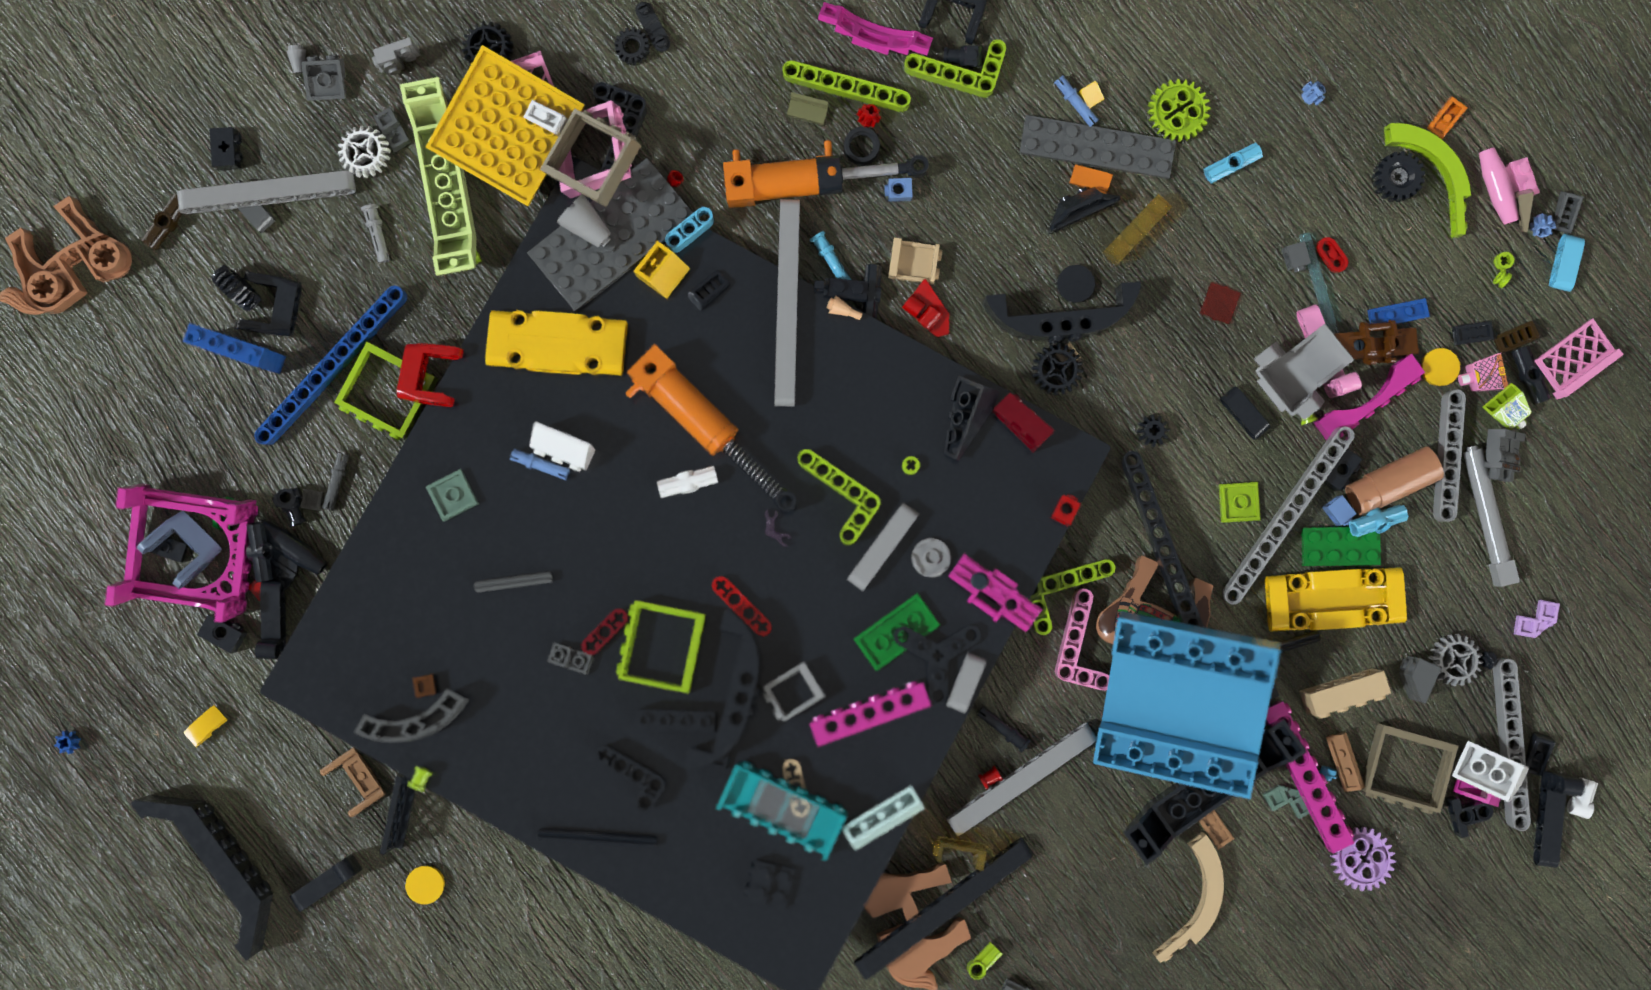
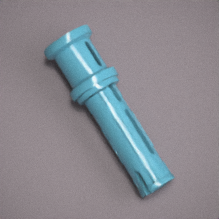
M822 231L812 237L810 242L814 243L819 251L818 255L821 258L824 257L836 278L852 280L833 251L834 246L830 245L824 236L825 232Z

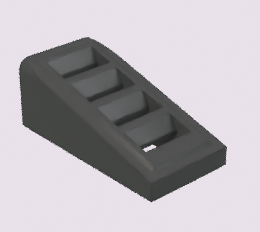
M1560 192L1553 220L1555 221L1556 228L1553 230L1572 233L1584 196ZM1567 200H1573V203L1569 204ZM1565 207L1571 208V212L1565 211ZM1563 214L1569 215V219L1561 217ZM1560 221L1568 223L1567 227L1559 225Z

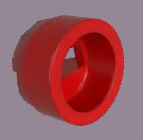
M672 170L667 176V182L670 183L671 187H678L684 180L683 175L677 170Z

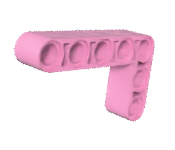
M1316 304L1296 312L1305 338L1325 324L1321 311ZM1342 369L1325 382L1323 387L1327 396L1334 398L1360 389L1362 385L1356 372L1345 375Z
M1080 588L1073 594L1055 666V674L1063 681L1105 691L1109 682L1108 674L1077 666L1093 602L1092 592L1088 589ZM1081 592L1087 593L1088 598L1085 602H1080L1079 600ZM1078 610L1083 613V618L1080 621H1076L1074 618V614ZM1076 629L1078 637L1072 640L1069 633L1071 630ZM1067 648H1072L1074 651L1071 658L1065 657V650ZM1062 667L1069 668V674L1065 677L1060 675ZM1086 671L1088 678L1085 681H1080L1079 674ZM1101 676L1106 677L1104 686H1099L1097 683L1098 678Z

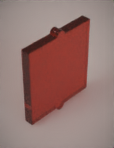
M1211 282L1199 314L1212 318V321L1217 320L1229 325L1241 293L1229 289L1228 286L1223 287Z

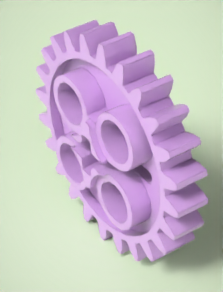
M1354 827V837L1352 838L1354 844L1330 855V857L1335 858L1331 865L1337 866L1333 872L1340 873L1339 880L1346 879L1344 885L1348 886L1352 883V889H1356L1359 885L1360 891H1364L1365 886L1369 891H1372V885L1375 888H1380L1378 882L1386 884L1384 877L1391 878L1388 870L1394 871L1395 869L1390 866V863H1396V861L1390 859V856L1395 855V853L1389 852L1392 845H1385L1387 838L1380 839V832L1374 835V829H1369L1367 832L1366 827H1362L1361 831ZM1358 840H1361L1363 842V848L1361 850H1358L1356 848V842ZM1375 851H1378L1380 859L1375 862L1372 855ZM1360 855L1364 856L1365 862H1361ZM1348 856H1351L1353 864L1348 867L1345 860ZM1365 867L1370 871L1369 876L1366 878L1362 875V870Z

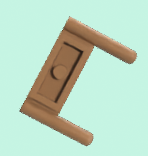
M355 747L320 770V774L325 776L342 764L348 776L363 798H365L364 801L348 811L350 817H354L386 795L385 790L381 787V784Z

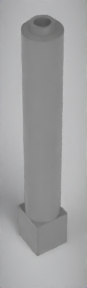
M1478 445L1467 447L1463 455L1491 561L1488 565L1493 585L1503 587L1519 583L1515 560H1511L1492 482L1489 479L1488 468H1484L1486 459L1483 448H1478Z

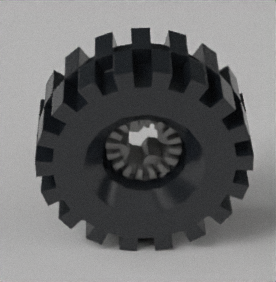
M1401 151L1399 153L1394 152L1379 161L1377 166L1374 167L1373 171L1375 173L1372 175V179H1375L1372 185L1378 188L1375 192L1377 194L1381 192L1383 194L1381 196L1382 199L1389 198V202L1396 200V203L1405 201L1417 194L1422 188L1421 184L1425 182V179L1422 177L1426 175L1425 171H1421V168L1424 167L1423 164L1417 163L1420 160L1418 157L1413 159L1412 153L1405 154V151ZM1395 175H1401V182L1399 180L1395 181Z

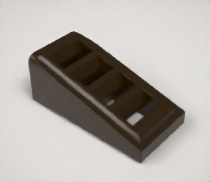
M1531 320L1494 336L1495 340L1493 341L1498 352L1503 354L1540 338L1534 322ZM1518 330L1523 338L1522 341L1517 333ZM1509 334L1512 335L1516 344H1513ZM1502 337H1504L1506 340V343L1508 345L1507 348L1505 347L1501 339Z

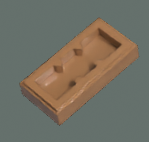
M1215 810L1198 821L1218 850L1234 839Z

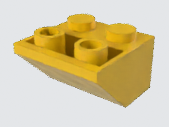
M657 241L636 267L634 273L637 278L667 299L690 268L675 253Z

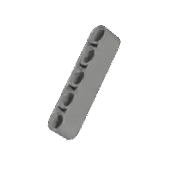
M903 503L847 580L864 591L917 519L919 513L906 503Z

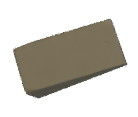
M1531 189L1515 192L1520 218L1519 227L1523 232H1528L1534 196V191Z

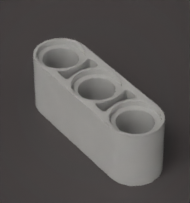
M969 652L967 653L946 706L963 713L966 712L985 667L986 659Z

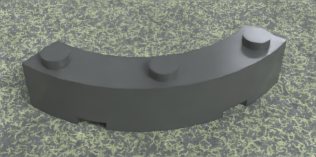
M446 689L431 709L419 716L403 721L391 722L375 718L371 715H364L354 733L369 739L385 742L419 740L440 731L452 722L464 709L469 699Z

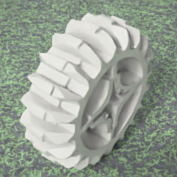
M360 126V130L353 127L354 133L346 131L348 137H341L344 144H338L343 149L338 151V155L342 156L339 161L344 163V169H349V172L356 174L359 178L362 174L365 178H368L369 173L374 177L376 176V170L380 173L382 172L380 168L382 165L387 167L384 161L390 160V157L386 155L391 152L387 148L389 142L385 141L386 137L380 134L379 130L375 129L373 131V128L370 126L367 129L364 126ZM368 138L365 139L362 143H356L360 139ZM375 142L378 146L377 156L373 153ZM352 148L355 150V156L353 157V158H354V161H353V162H352V159H351V149H352ZM358 148L365 151L367 150L370 156L368 154L361 153V151ZM368 160L373 161L368 165L361 166V164L364 165V163Z

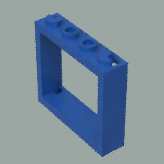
M189 323L183 339L185 343L278 374L281 373L286 359L284 355Z

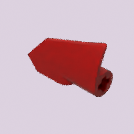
M924 279L902 308L936 337L949 335V313L927 280Z

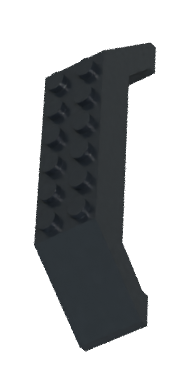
M1284 719L1264 726L1254 781L1270 770L1289 762L1292 763L1307 752ZM1174 783L1146 803L1123 833L1147 866L1162 855V852L1175 837L1234 795Z
M147 795L132 801L130 804L141 819L153 817L173 821L241 914L238 943L234 945L245 961L263 949L273 897L271 886L261 878L258 868L250 863L247 853L236 844V838L225 829V823L214 814L212 805L203 800Z

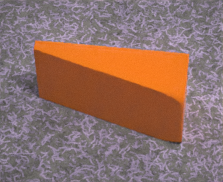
M1451 96L1428 125L1427 129L1443 139L1468 107Z
M1075 165L1069 183L1082 188L1088 187V189L1096 187L1108 192L1113 174Z

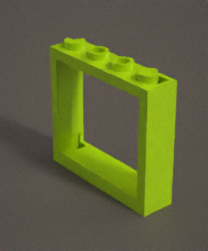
M366 342L334 403L339 405V410L347 414L350 411L355 413L356 419L364 423L367 420L374 423L372 427L382 432L384 429L389 431V436L400 440V438L407 439L425 404L415 402L399 430L345 402L371 353L401 368L402 359ZM426 372V382L422 391L432 392L439 379Z
M635 601L634 605L631 604L629 616H631L630 624H626L625 628L626 643H622L620 655H623L622 662L617 665L616 674L619 675L618 679L690 693L706 615ZM641 609L695 619L682 685L628 675Z

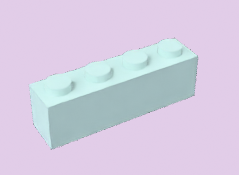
M910 786L845 825L842 829L851 845L857 850L925 808Z

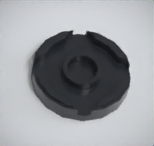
M1070 265L1059 274L1056 282L1057 291L1067 302L1081 303L1088 299L1094 291V276L1085 266Z

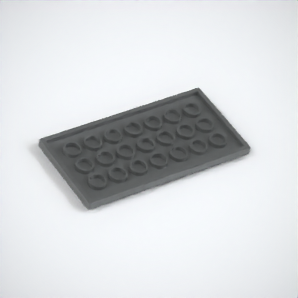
M648 158L631 170V178L620 182L607 207L594 200L590 202L611 233L609 235L611 240L604 247L601 245L596 247L560 226L527 252L575 312L579 311L642 261L657 241L663 244L666 235L693 214Z

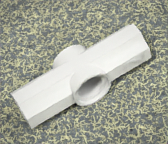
M714 466L697 471H685L677 474L675 477L657 481L661 498L679 493H691L701 487L718 483Z

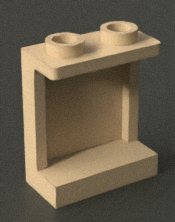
M894 238L888 278L918 283L926 279L929 284L933 285L934 281L939 279L940 269L936 267L937 261H941L942 250L939 249L940 244L929 245L901 241L902 238Z

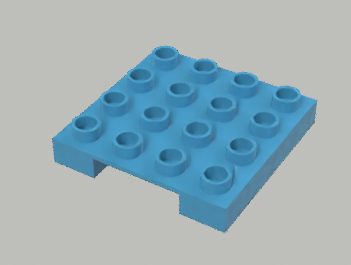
M1121 611L1116 626L1112 650L1113 658L1093 764L1250 799L1281 643Z

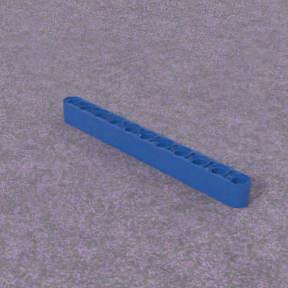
M390 286L256 430L254 437L259 444L273 445L363 349L366 342H369L405 304L408 297L405 290L398 286ZM396 291H400L399 299L394 300L393 294ZM383 305H386V306H387V311H386V313L381 314V313H380V308H381ZM370 319H373V320H374V325H373V327L368 328V327H367V322H368ZM360 333L361 339L355 343L354 336ZM347 347L348 353L342 357L341 350ZM334 361L335 367L329 371L328 364ZM320 375L322 381L316 385L315 378ZM307 389L309 395L303 399L302 392ZM294 403L295 411L290 413L289 406ZM281 417L282 425L277 427L276 420ZM267 431L269 439L264 441L263 434Z

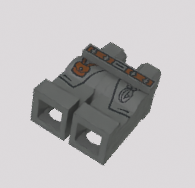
M1488 429L1487 462H1484V468L1490 469L1489 479L1514 482V472L1521 471V466H1518L1520 464L1519 445L1520 442H1525L1526 434L1507 429Z

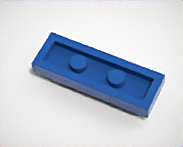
M1426 298L1367 310L1370 323H1384L1389 320H1395L1396 324L1430 317Z

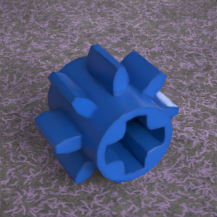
M68 730L62 731V735L55 737L57 742L54 747L60 749V754L66 751L67 754L74 753L73 749L80 748L78 744L81 738H78L76 731L69 733Z

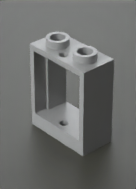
M804 662L764 686L765 691L762 692L768 703L772 701L775 706L773 712L777 719L782 718L783 721L825 697ZM800 671L815 697L785 714L771 688Z

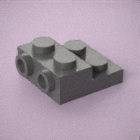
M326 55V59H319V56H307V60L301 62L307 101L347 98L343 58H338V55Z

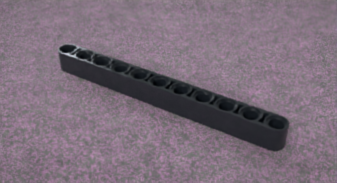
M1129 451L1123 456L1121 464L1179 622L1188 624L1189 620H1193L1196 626L1204 628L1142 458L1138 452ZM1127 457H1133L1136 464H1128ZM1135 474L1140 475L1142 483H1136L1133 476ZM1141 492L1148 494V501L1141 500ZM1148 510L1155 513L1156 517L1154 520L1147 517ZM1155 528L1162 531L1161 538H1157L1154 535L1153 531ZM1164 546L1168 548V556H1163L1161 554V547ZM1168 565H1173L1176 568L1174 575L1168 573ZM1175 583L1181 584L1183 588L1181 593H1177L1174 590ZM1182 601L1189 604L1187 612L1181 609Z
M1024 838L1015 840L860 955L853 963L863 979L867 980L877 974L1032 858L1034 854Z

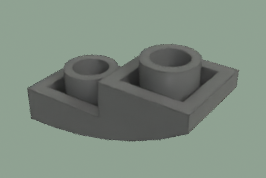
M554 643L548 662L588 675L594 656Z

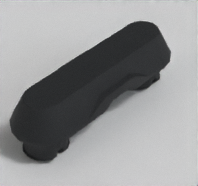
M639 2L635 11L654 48L659 52L668 50L670 40L652 6L648 2Z

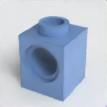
M912 178L888 179V185H885V196H888L889 202L912 201ZM900 186L903 188V192L896 194L893 188Z
M1343 495L1336 496L1322 507L1336 526L1348 525L1353 520L1352 517L1357 514Z

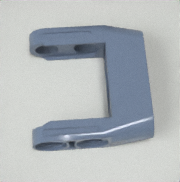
M184 511L166 520L137 546V549L142 554L152 552L175 532L199 555L177 574L173 584L178 589L183 588L203 571L222 550Z

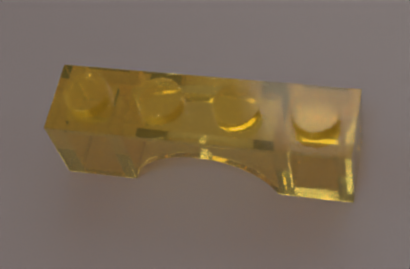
M1158 194L1102 253L1116 266L1172 206Z

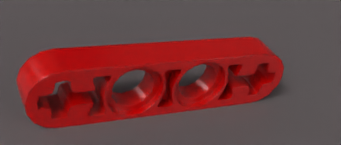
M720 576L713 580L712 589L756 634L767 636L771 632L772 626L769 620L728 579ZM718 581H725L726 583L724 586L728 590L730 589V587L733 588V590L727 594L726 598L723 597L725 592L722 589H716L718 587V585L716 584ZM732 594L740 596L739 604L732 605L729 598ZM746 608H752L755 614L753 618L746 619L743 616V611ZM758 615L761 616L758 620L762 624L765 622L768 624L766 632H759V626L754 623V626L750 624Z

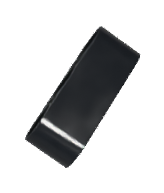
M1234 386L1220 398L1223 406L1253 440L1256 441L1271 428L1267 420L1238 387Z

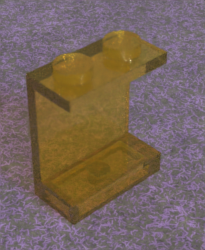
M938 836L937 841L934 840L932 852L937 862L941 863L943 849L946 847L974 853L972 863L975 869L984 870L987 851L983 844Z

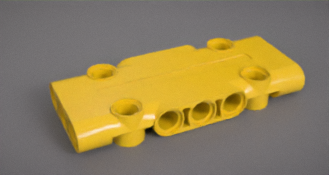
M491 310L486 347V365L513 367L514 369L526 368L529 371L574 375L590 373L592 375L622 376L628 328L627 320L602 319L598 316L588 318V316L582 314L545 311L524 313L520 310L515 312ZM519 317H524L523 324L516 325V320ZM601 323L602 328L598 331H594V324ZM515 355L521 356L518 363H512ZM592 361H598V366L595 369H590L589 364Z
M1401 567L1305 572L1304 574L1265 577L1267 620L1270 632L1366 627V625L1405 623L1407 620L1404 573ZM1371 573H1374L1376 577L1373 583L1369 580ZM1294 578H1298L1299 580V586L1297 588H1295L1292 584ZM1375 611L1378 613L1376 621L1372 619V614ZM1298 616L1302 618L1300 626L1295 624V619Z

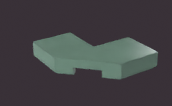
M1277 785L1262 793L1271 811H1275L1289 803L1298 819L1310 814L1299 791L1296 789Z

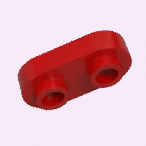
M1325 237L1317 243L1316 251L1331 272L1340 273L1347 268L1348 259L1333 238ZM1323 245L1328 246V251L1323 249ZM1335 260L1339 262L1338 267L1334 265Z

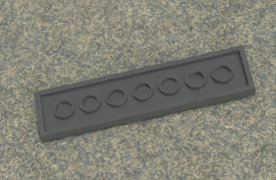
M1026 115L1019 154L1169 179L1176 140L1171 141V139Z

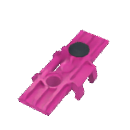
M966 554L963 555L948 576L972 593L967 600L968 603L972 602L993 617L995 622L1003 615L1027 632L1042 611L1041 608L1015 590L1018 586L1015 581L1006 577L996 568L991 573ZM979 591L994 599L1001 606L999 611H996L978 598L976 595ZM1008 599H1014L1017 602L1016 609L1009 610L1006 607Z

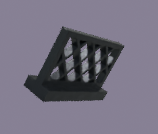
M399 772L395 778L380 854L384 855L394 848H404L416 789L408 785L411 779Z

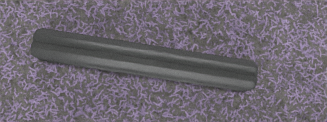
M551 572L492 579L475 582L474 587L476 592H486L553 582V576Z

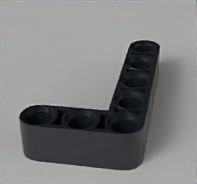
M605 82L595 84L593 94L596 102L603 104L612 100L620 106L621 112L624 113L622 120L626 132L637 138L647 114L645 99L640 95ZM601 91L607 92L605 96L598 95ZM618 98L625 99L622 103L615 102ZM637 104H640V105L643 106V107H642L641 109H639V110H636V109L633 108V107H634L635 105H637ZM630 121L636 123L633 127L626 126ZM613 142L600 173L611 169L615 163L612 160L615 156Z
M1543 772L1533 861L1536 866L1558 867L1566 795L1581 797L1585 791V784L1582 779L1563 773Z

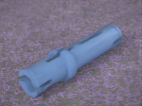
M1064 75L1060 77V81L1057 79L1054 82L1064 94V99H1068L1090 127L1099 120L1078 95V90L1070 85Z
M514 448L511 454V461L526 465V468H534L566 480L569 475V468L536 457L533 453L528 454Z

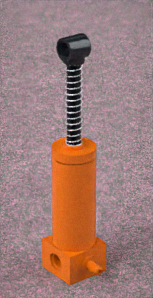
M656 345L627 371L634 383L626 392L629 398H632L639 390L644 391L650 398L653 397L712 456L719 451L725 450L730 457H733V460H736L740 467H743L744 471H747L751 478H754L755 482H758L762 489H765L773 497L772 501L778 506L779 510L786 513L794 510L796 507L794 494L785 488H780L774 482L775 480L771 479V476L769 477L756 462L754 463L748 457L749 455L745 454V451L743 452L734 443V436L739 429L677 370L674 362ZM651 369H656L655 373L649 374V371ZM784 497L791 498L792 504L789 507L782 506L781 500Z

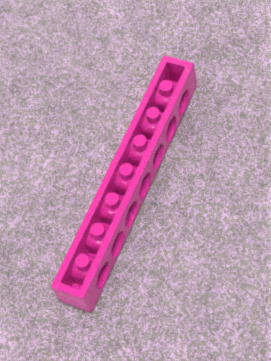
M1277 701L1268 706L1265 725L1274 723L1281 717L1284 718L1307 752L1302 755L1303 759L1300 763L1294 760L1292 763L1289 762L1285 765L1328 851L1331 853L1338 852L1354 844L1352 839L1354 837L1353 832L1349 827H1346L1343 821L1345 819L1344 814L1340 809H1337L1334 803L1336 802L1335 796L1331 791H1328L1326 778L1322 773H1319L1317 769L1318 763L1315 757L1310 755L1308 751L1310 747L1306 739H1302L1299 733L1301 729L1298 723L1293 721L1289 705L1287 703L1284 704L1283 701ZM1307 770L1312 774L1311 779L1308 781L1304 779V773ZM1316 788L1320 790L1318 798L1313 797V790ZM1324 806L1329 808V813L1326 816H1323L1321 812ZM1333 824H1337L1338 831L1332 834L1330 828Z

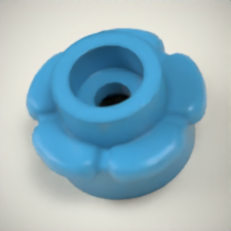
M1322 766L1321 770H1319V773H1322L1327 781L1331 782L1332 778L1337 779L1336 770L1327 766Z

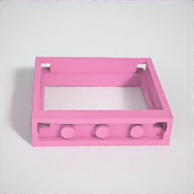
M612 100L586 110L593 115L592 118L594 119L597 117L602 119L609 116L610 126L613 124L622 130L621 133H626L622 120L624 114L621 112L620 106ZM612 137L616 161L625 143ZM570 149L559 171L575 180ZM630 166L622 180L631 178ZM611 169L578 180V182L593 190L600 189ZM560 182L561 192L569 198L581 195V193Z

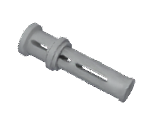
M378 204L365 205L361 207V211L364 212L366 218L365 226L371 233L378 263L389 262L390 258L381 229L383 222L379 219L377 212Z

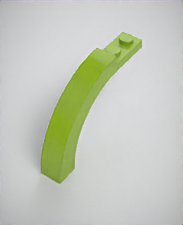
M1402 123L1388 124L1384 127L1385 146L1404 147L1418 152L1431 161L1438 169L1448 191L1451 238H1459L1465 235L1468 224L1465 220L1466 202L1464 199L1471 196L1468 176L1458 156L1442 139L1425 129Z

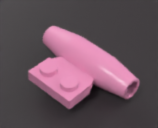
M1494 147L1480 152L1482 176L1492 205L1501 221L1506 225L1520 220L1515 192L1531 189L1534 191V195L1540 193L1528 158L1510 162L1505 166Z

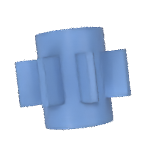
M1310 81L1302 88L1304 92L1301 96L1309 105L1314 102L1317 106L1325 98L1324 93H1326V89L1318 81L1314 84Z
M1543 213L1533 217L1534 223H1529L1533 236L1537 235L1542 238L1550 234L1552 235V229L1556 228L1552 215L1548 216Z

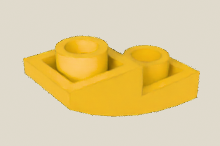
M213 705L185 730L184 734L195 747H198L211 737V733L224 724L227 719Z

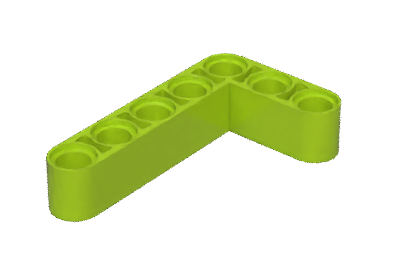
M998 39L990 43L981 73L913 53L906 57L904 70L910 76L986 98L992 95L1006 52V45L1002 40ZM992 48H1000L1001 53L995 54L992 51ZM914 61L918 66L911 68L908 66V63ZM992 65L996 68V71L989 72L986 67ZM933 67L936 72L930 74L926 71V68ZM951 72L954 78L947 79L944 74ZM970 78L972 84H964L963 79ZM987 83L991 89L983 90L981 84Z
M809 449L802 450L798 455L799 465L858 506L840 532V539L843 544H854L878 511L880 506L879 497ZM804 455L812 457V461L809 464H804L801 461ZM820 466H826L828 473L820 475L817 469ZM836 477H842L845 482L842 486H836L833 480ZM852 488H858L861 494L858 497H852L849 491ZM874 499L877 505L875 508L870 509L866 506V501ZM857 515H863L866 521L864 524L859 525L854 521V518ZM846 531H852L854 539L847 541L844 539L843 534Z
M1101 559L1042 576L1036 587V592L1030 598L1031 602H1039L1042 606V611L1032 623L1034 631L1040 635H1047L1052 630V623L1044 595L1109 577L1115 572L1114 562L1108 559ZM1105 562L1110 566L1107 573H1103L1101 570V565ZM1085 568L1091 570V576L1088 579L1084 578L1082 574ZM1067 573L1073 576V581L1070 584L1064 581V576ZM1049 578H1052L1055 582L1052 589H1048L1045 585ZM1041 621L1047 623V628L1044 631H1039L1038 623Z

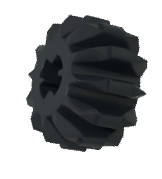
M1151 414L1149 419L1146 416L1143 417L1144 423L1138 422V426L1142 429L1136 430V433H1142V436L1138 439L1143 440L1145 438V446L1150 442L1152 447L1156 446V442L1162 445V439H1168L1164 432H1169L1170 429L1164 428V425L1168 422L1164 421L1161 423L1162 416H1158L1155 420V415ZM1154 426L1153 429L1156 428L1157 433H1154L1152 435V433L1149 432V429Z

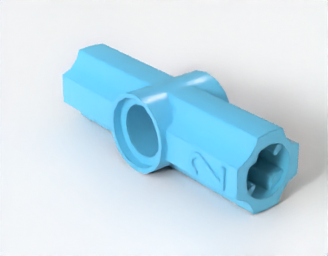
M1255 142L1204 168L1207 181L1212 184L1263 158L1262 150ZM1230 159L1237 162V167L1230 165Z
M1397 505L1385 510L1375 508L1366 516L1351 520L1349 522L1350 532L1353 536L1357 537L1374 531L1378 534L1383 533L1392 525L1407 521L1409 517L1407 509L1404 505Z

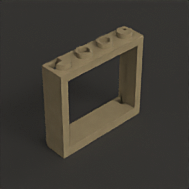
M574 109L540 170L555 180L607 207L641 145L635 141L636 137L629 132L623 134L621 133L622 130L613 124L610 127L607 126V122L600 117L594 119L590 112L584 110L582 113ZM585 123L625 143L598 192L559 171Z
M1377 723L1362 779L1365 786L1362 791L1366 792L1365 796L1377 799V796L1384 797V801L1396 804V801L1402 802V806L1414 809L1415 806L1420 807L1421 812L1432 814L1433 811L1441 813L1458 746ZM1385 734L1444 750L1430 803L1371 787Z

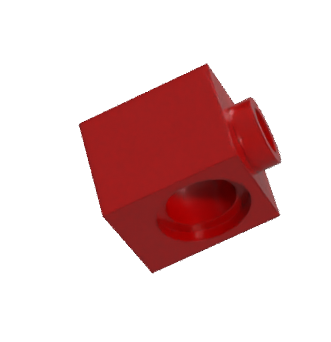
M1062 495L1051 518L1069 526L1081 503L1077 502L1078 499L1072 495ZM1063 504H1068L1071 507L1070 514H1065L1062 511Z

